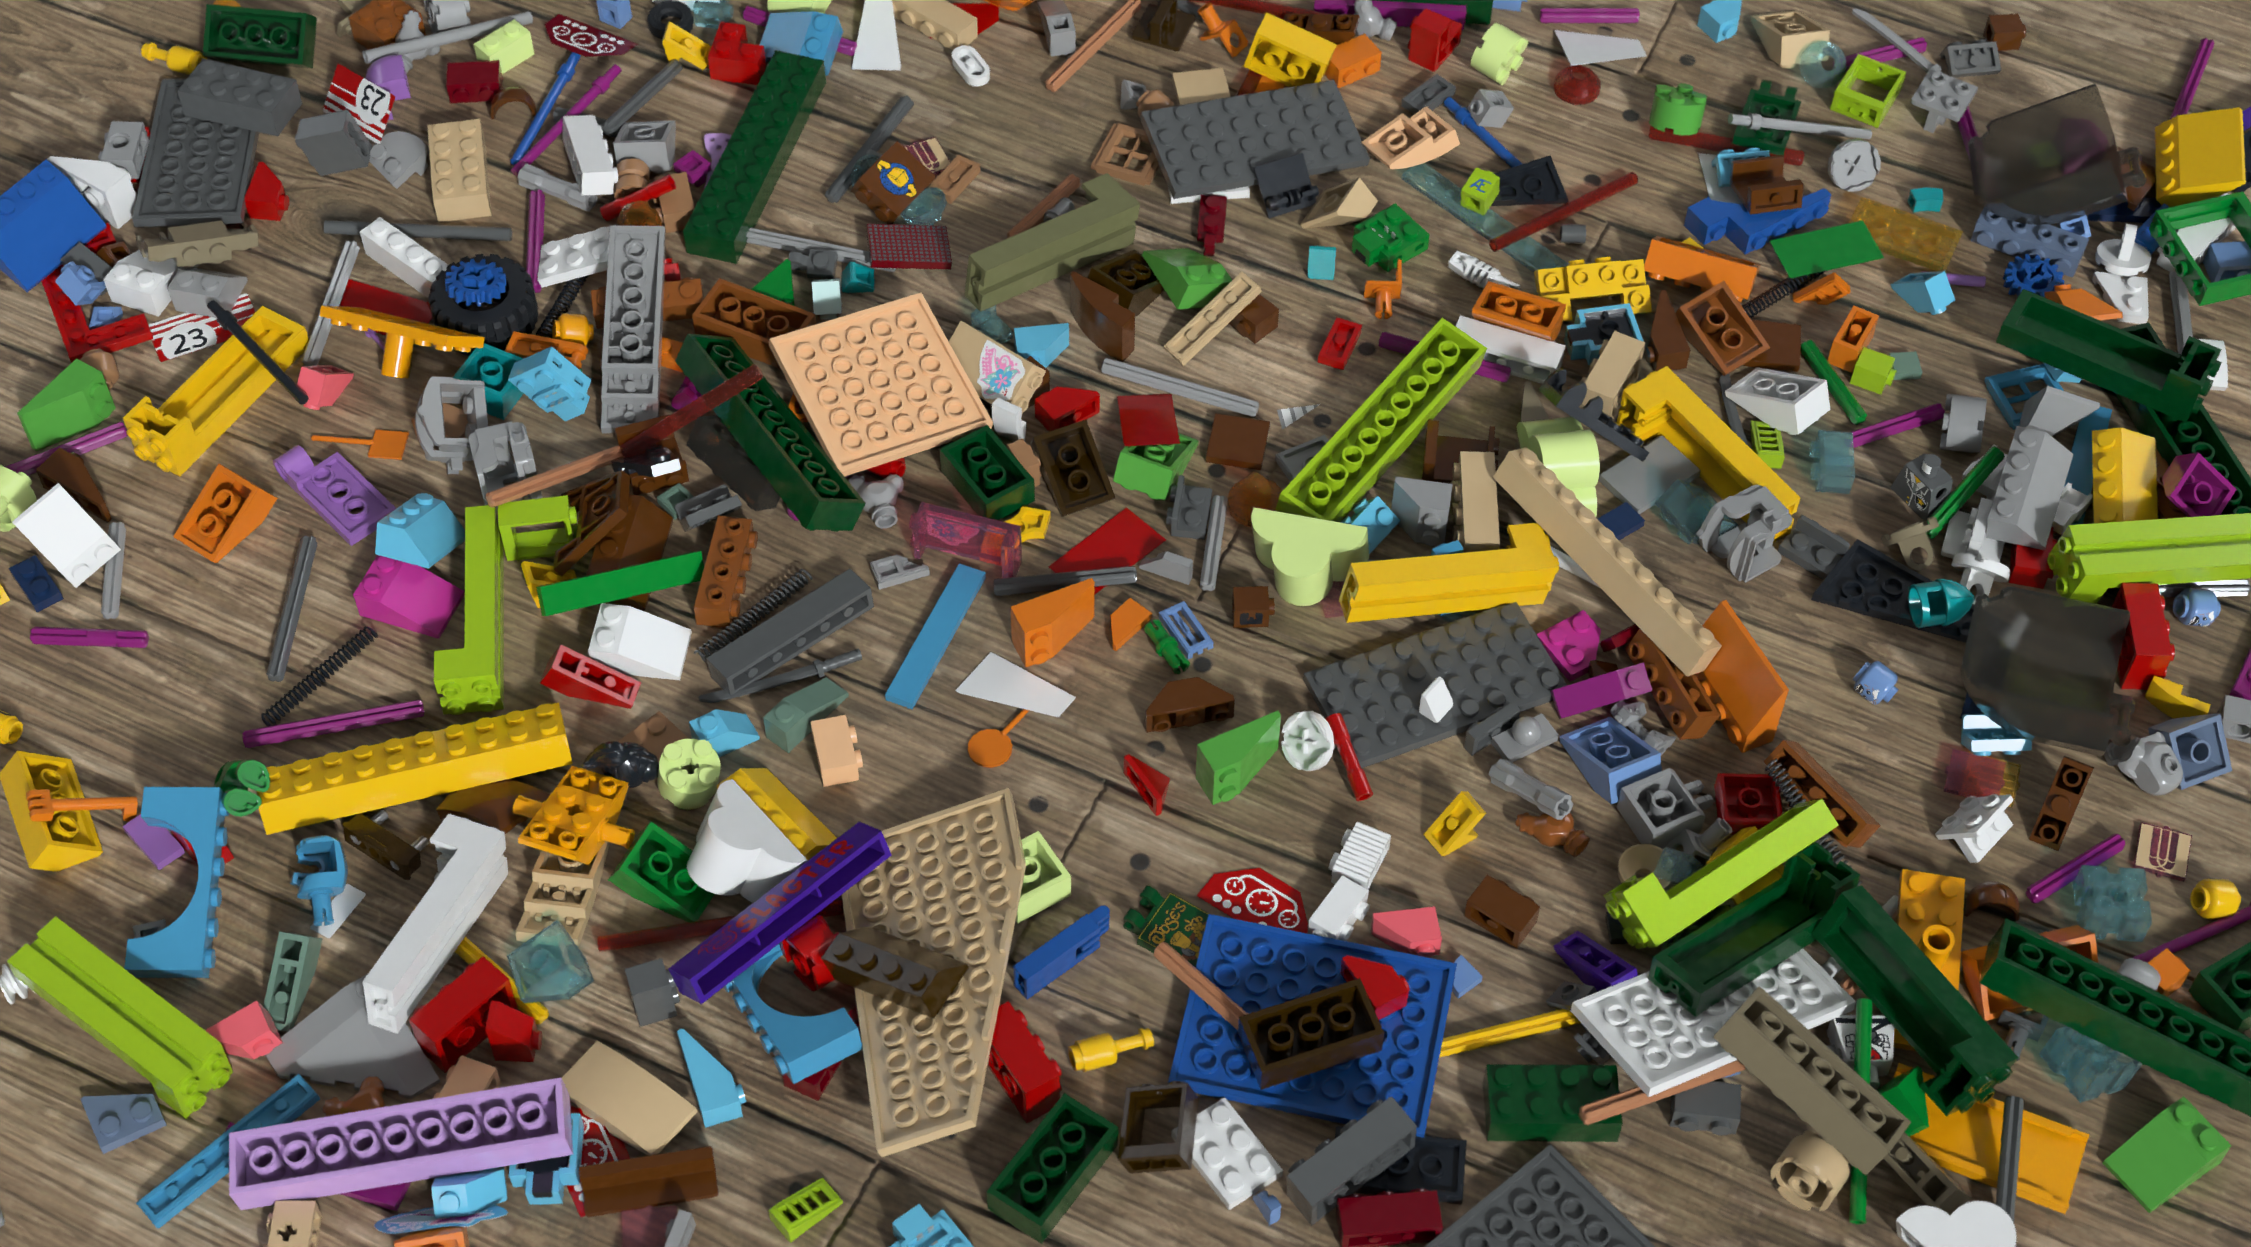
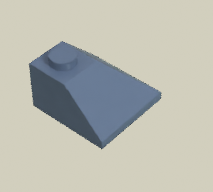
M2220 714L2173 718L2148 728L2149 735L2156 732L2164 735L2166 743L2172 748L2182 767L2183 779L2177 787L2178 789L2183 790L2232 771Z

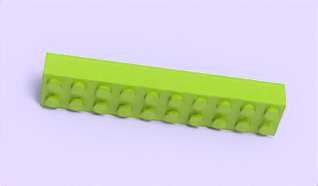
M1441 318L1280 493L1275 511L1341 522L1427 427L1428 420H1433L1480 368L1487 348L1444 318Z

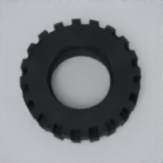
M475 254L476 257L468 258V256L461 258L460 261L465 263L470 262L471 259H474L475 263H479L482 259H485V264L495 262L496 268L502 267L503 273L506 275V292L500 293V299L492 298V300L502 302L488 310L470 311L466 310L469 307L466 306V301L456 303L455 297L449 298L448 291H446V272H451V266L460 267V262H452L446 267V271L442 270L437 275L436 281L434 280L430 287L429 305L434 325L485 337V344L505 351L514 331L526 334L533 332L539 316L538 305L532 279L524 267L518 263L515 264L512 259L507 257L502 259L496 254H490V256ZM471 348V352L460 351V353L470 356L475 348Z

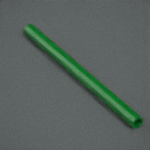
M1860 998L1856 1000L1854 1071L1870 1085L1873 1001ZM1851 1165L1849 1222L1852 1224H1865L1867 1175Z

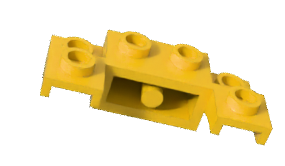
M1611 257L1595 258V263L1585 264L1584 259L1568 261V266L1534 271L1538 296L1566 304L1563 321L1572 320L1570 300L1616 296L1619 294L1621 304L1630 303L1634 314L1652 312L1649 285H1646L1644 259L1611 261Z

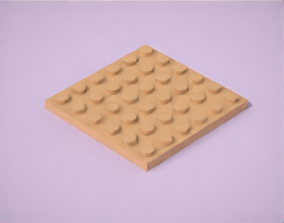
M922 293L769 339V347L824 452L844 477L959 440L986 425L992 429L993 421Z

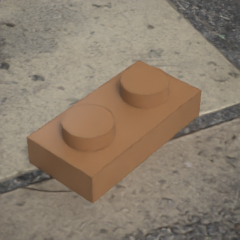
M958 154L930 184L929 194L952 204L980 173V164Z

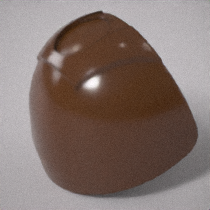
M521 87L503 88L492 100L491 119H495L496 112L501 106L514 101L525 103L530 107L533 117H535L536 107L534 100Z
M1987 881L1978 884L1968 893L1964 901L1963 913L1965 917H1968L1978 907L1999 904L2011 908L2014 921H2019L2020 905L2014 891L2003 883Z

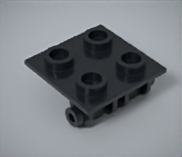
M1303 153L1254 167L1268 219L1315 204V198L1319 196V189L1316 185L1312 186Z

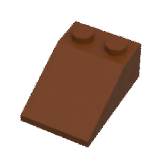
M1725 281L1682 305L1675 313L1685 338L1723 376L1770 349V346Z

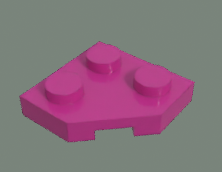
M1582 610L1536 635L1554 664L1571 682L1588 673L1590 661L1596 660L1601 629Z

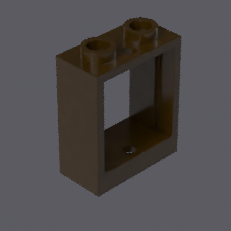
M1173 1081L1166 1085L1141 1084L1139 1087L1126 1088L1118 1160L1130 1174L1191 1169L1199 1097L1188 1083ZM1180 1107L1176 1143L1141 1145L1145 1109Z

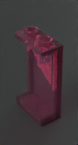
M921 502L917 513L913 512L911 515L909 529L913 530L910 545L914 547L915 558L921 559L924 550L930 548L1002 566V578L1016 577L1022 563L1021 526Z

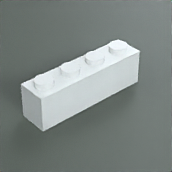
M594 115L563 116L562 140L581 196L613 194L614 184L618 182V171L616 167L613 168L612 154L608 153L607 140L603 139L601 125L597 124Z
M2230 218L2177 229L2175 232L2197 265H2199L2204 260L2210 243L2222 242L2236 227ZM2159 246L2157 252L2160 255L2156 264L2169 272L2175 271V268L2169 259L2164 256Z
M381 217L360 231L366 255L429 298L432 283L434 280L436 281L437 275L442 270H447V263Z
M1461 315L1457 321V328L1487 348L1483 360L1510 367L1511 375L1543 384L1552 372L1561 368L1565 345Z

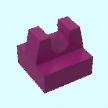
M694 150L673 164L674 171L676 173L686 172L688 181L691 184L694 183L696 187H700L706 182V174L712 170L711 163Z

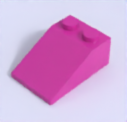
M379 555L376 556L353 594L360 616L438 639L441 637L465 595L464 591L421 566Z

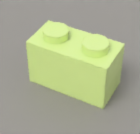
M515 19L474 43L477 61L499 60L502 74L535 55L530 31Z

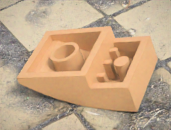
M1427 106L1410 118L1402 113L1361 142L1370 153L1390 169H1403L1426 163L1460 145L1456 130Z

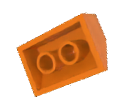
M1488 281L1472 309V315L1478 321L1555 342L1561 330L1566 304Z

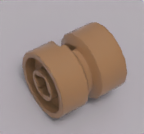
M632 158L622 160L617 164L618 182L615 184V200L630 195L650 183V170L645 162ZM646 201V202H644V203H642V204H640V205H638V206H636V207H634V208H632V209L641 208V207L645 206V205L648 203V201Z

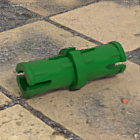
M1153 620L1155 628L1149 622L1144 627V632L1155 644L1157 654L1165 658L1174 674L1181 673L1178 668L1179 666L1183 672L1186 671L1190 666V662L1178 648V641L1175 637L1167 633L1160 620Z

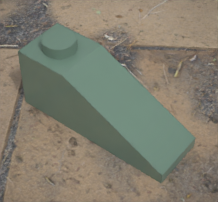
M826 677L783 698L763 717L766 738L789 753L812 732L810 721L825 719L849 696V693Z
M279 931L263 1006L270 1013L277 1030L288 1032L296 1023L317 968L322 938Z

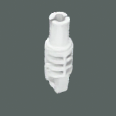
M1456 251L1448 262V267L1463 279L1469 280L1483 289L1488 281L1513 289H1520L1519 284L1500 275L1498 269L1492 268L1491 265L1483 261H1479L1476 257Z

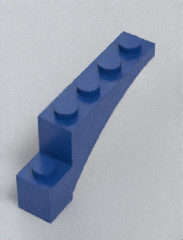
M1823 188L1810 195L1803 196L1802 208L1749 214L1744 204L1714 201L1707 197L1688 207L1684 226L1703 245L1713 240H1719L1725 235L1744 254H1747L1753 250L1761 249L1770 240L1782 238L1786 233L1794 229H1800L1806 223L1823 217L1829 209L1828 206L1832 194Z

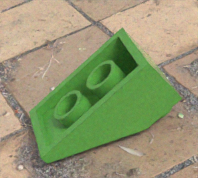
M1189 248L1148 250L1142 253V256L1177 310L1204 308L1232 281L1221 263Z
M76 358L17 414L32 449L39 451L97 427L105 418L111 415L116 407L102 372Z
M1178 433L1179 444L1125 446L1120 452L1113 482L1121 484L1125 489L1143 492L1152 499H1162L1165 501L1171 494L1172 485H1177L1179 475L1183 474L1198 446L1199 440Z
M1279 711L1197 744L1196 779L1212 805L1221 801H1230L1240 794L1278 750L1281 722Z
M2182 1097L2154 1117L2107 1157L2103 1164L2150 1213L2219 1165L2232 1145L2185 1097Z

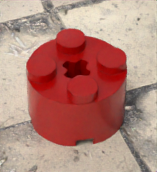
M817 915L780 943L787 963L793 960L797 968L793 971L805 987L813 992L824 988L835 980L821 958L839 932L833 934L821 915Z

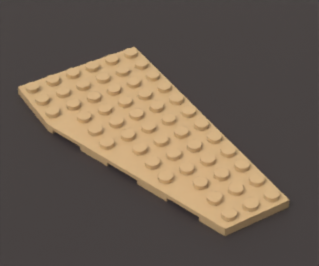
M1009 788L883 830V836L892 856L842 894L847 931L869 926L964 962L969 967L934 1019L855 988L876 1149L881 1157L976 1127L1026 869L1013 795Z

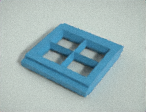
M2044 364L1985 377L1984 382L1986 383L1987 390L2013 430L2020 425L2022 412L2016 414L2010 404L2026 401L2039 392L2031 393L2025 383L2043 379L2046 386L2064 391ZM2019 385L2024 392L2023 395L2006 398L2001 389Z

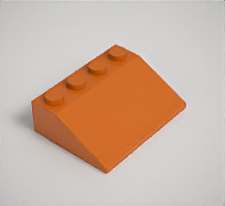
M1727 600L1720 602L1702 625L1713 633L1714 638L1722 647L1707 668L1695 675L1720 714L1717 721H1721L1727 730L1730 741L1736 744L1740 751L1744 753L1774 740L1789 689Z

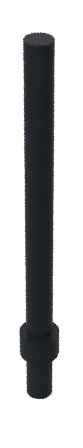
M212 300L207 304V308L217 317V322L224 330H229L300 405L308 401V396L237 323V318L229 310H224L216 300Z

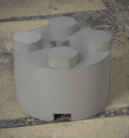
M423 0L425 11L429 13L430 19L427 20L432 34L471 25L470 19L466 12H470L469 0Z
M1947 394L1945 410H1949L1950 414L1944 413L1942 430H1947L1948 432L1941 435L1940 449L1980 453L1987 399Z

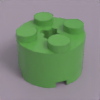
M1680 83L1678 87H1670L1663 84L1656 85L1649 124L1665 132V128L1674 129L1673 134L1676 135L1697 134L1702 125L1707 96L1693 91V86Z

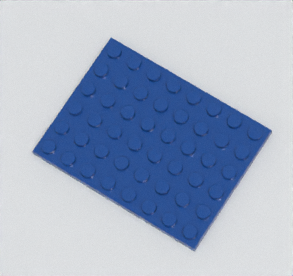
M1208 914L1196 969L1248 1014L1346 983L1340 970L1342 958L1347 955L1390 965L1398 975H1403L1410 988L1407 1006L1379 1020L1384 1031L1382 1051L1260 1090L1239 1039L1238 1030L1190 989L1168 1084L1173 1081L1188 1083L1197 1094L1221 1099L1225 1097L1231 1101L1347 1124L1353 1119H1356L1358 1122L1367 1115V1109L1374 1102L1380 1099L1384 1102L1392 1096L1416 1124V1136L1424 1138L1457 963Z

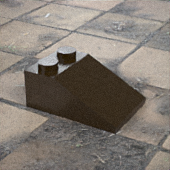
M1136 250L1091 267L1087 277L1119 294V305L1134 312L1135 317L1165 291L1142 254Z
M1086 419L1033 437L1030 446L1033 454L1040 459L1041 475L1062 517L1116 498Z

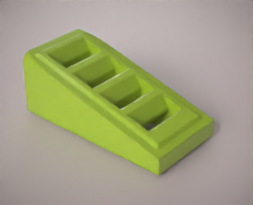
M1751 421L1750 429L1753 451L1770 468L1781 469L1785 458L1781 431L1776 428L1773 429L1763 421Z
M822 1177L769 1209V1217L772 1223L791 1243L842 1205L843 1200ZM822 1191L829 1201L824 1203L817 1193ZM810 1198H811V1199L814 1201V1203L818 1206V1207H817L816 1209H814V1210H813V1208L806 1202V1201L809 1200ZM801 1206L807 1214L802 1216L797 1208ZM790 1213H791V1214L794 1216V1218L796 1219V1220L793 1221V1222H791V1221L787 1218V1215H789Z

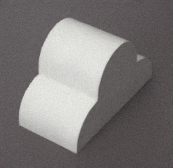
M731 779L721 783L697 832V843L687 862V870L697 885L711 893L723 896L740 893L744 898L754 903L808 860L740 786Z
M1969 1202L1957 1208L1951 1215L1936 1207L1917 1206L1905 1211L1896 1220L1897 1236L1909 1247H2016V1230L2012 1219L2002 1208L1990 1202Z

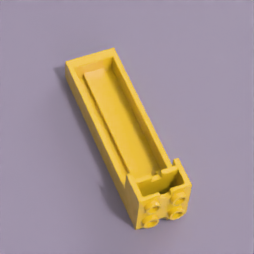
M264 306L241 326L284 372L305 352L309 341L304 326ZM232 335L158 409L153 407L150 398L145 396L123 417L127 428L126 433L134 446V453L143 461L149 460L152 463H156L162 471H170L180 477L276 379Z
M1667 366L1659 371H1653L1646 378L1625 387L1620 403L1622 406L1618 411L1617 423L1619 425L1622 423L1634 431L1635 435L1641 438L1644 443L1658 435H1663L1701 470L1699 476L1723 500L1753 485H1761L1763 487L1766 486L1789 510L1790 515L1797 512L1801 497ZM1750 513L1741 517L1746 523L1748 522ZM1793 517L1792 524L1788 528L1775 534L1773 543L1791 533L1794 522Z
M1538 523L1508 525L1507 531L1511 545H1507L1505 549L1351 563L1339 602L1346 623L1484 610L1517 602L1519 606L1544 604L1546 596L1551 590V582H1553L1556 573L1559 571V561L1552 553L1548 534H1545L1543 528Z

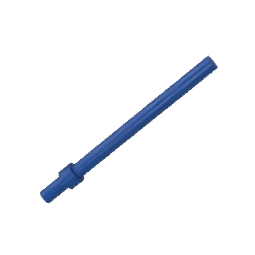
M571 52L566 63L560 66L557 72V79L510 160L514 166L529 150L566 82L571 81L575 74L574 68L581 58L580 54Z
M1451 97L1444 101V105L1455 115V119L1462 126L1466 125L1511 168L1522 164L1483 126L1476 124L1466 107L1462 108Z

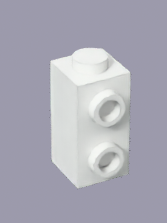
M1342 875L1309 919L1307 934L1347 941L1352 934L1353 924L1357 919L1363 920L1369 910L1370 904L1367 903L1369 890Z

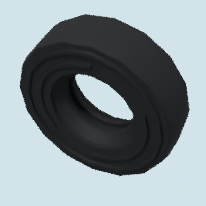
M679 1L661 2L649 11V29L659 39L663 40L667 24H663L661 21L666 17H678L680 21L675 23V25L688 33L693 28L694 19L691 9Z

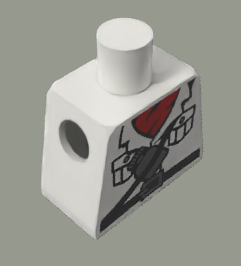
M1840 1015L1830 1021L1827 1035L1830 1044L1835 1045L1838 1057L1854 1070L1856 1015ZM1872 1015L1870 1085L1874 1089L1880 1086L1879 1077L1888 1074L1893 1062L1894 1026L1884 1015Z

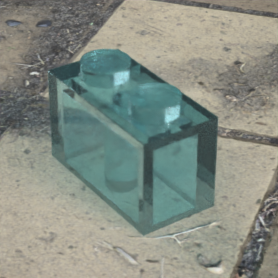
M1818 430L1816 441H1811L1809 450L1810 458H1814L1810 476L1811 480H1815L1816 491L1850 494L1855 479L1853 432Z

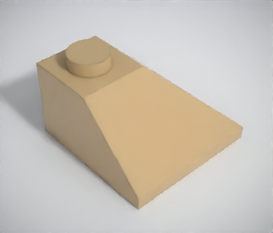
M1356 178L1324 190L1300 225L1302 228L1349 225L1357 221L1363 222L1371 217L1373 214L1372 209L1378 200L1360 178Z

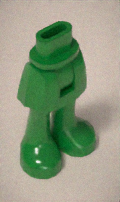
M253 759L226 762L219 769L214 781V787H220L225 793L222 797L224 809L228 813L239 817L253 813L262 804V799L258 795L247 791L248 788L259 792H266L270 786V777L265 765Z

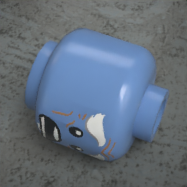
M2186 588L2176 596L2173 602L2175 616L2182 624L2189 626H2209L2215 621L2221 611L2220 602L2215 593L2209 589Z
M1867 661L1853 678L1856 682L1854 690L1873 705L1879 704L1882 700L1888 703L1899 690L1894 686L1898 680L1897 675L1880 661L1872 663Z

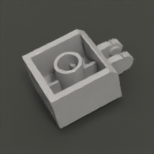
M1668 768L1622 787L1617 809L1641 844H1651L1663 849L1685 828L1697 834L1700 833L1705 820L1703 810L1709 809L1715 801L1710 794L1694 799L1693 796H1696L1705 788L1702 782L1694 780L1684 785L1675 771Z

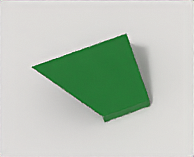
M1918 1066L1893 1078L1876 1090L1911 1121L1905 1130L1909 1136L1929 1127L1925 1092L1920 1087L1924 1082L1922 1068Z

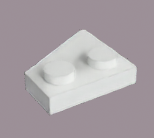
M2094 272L2092 282L2094 285L2099 284L2104 291L2102 297L2105 302L2122 312L2123 318H2118V321L2136 324L2147 323L2149 318L2147 278Z

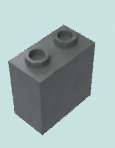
M348 109L300 119L298 131L295 135L296 144L302 149L310 165L316 169L320 176L368 167L372 144Z

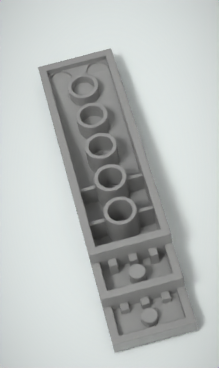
M610 225L601 367L602 433H615V428L659 417L665 226Z

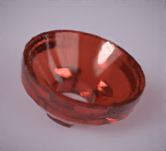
M1573 65L1562 69L1557 74L1554 81V91L1564 102L1584 105L1597 99L1601 83L1598 75L1590 68L1582 65ZM1572 74H1583L1586 77L1583 79H1578L1573 77Z

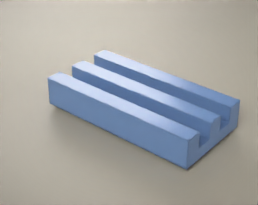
M1185 601L1159 612L1160 621L1169 634L1178 641V646L1187 659L1193 658L1194 653L1198 655L1203 653L1205 648L1208 650L1213 648L1214 642ZM1178 611H1181V613L1186 618L1190 626L1193 628L1195 633L1200 638L1201 642L1198 643L1196 638L1191 633L1187 624L1181 619V617L1177 613Z

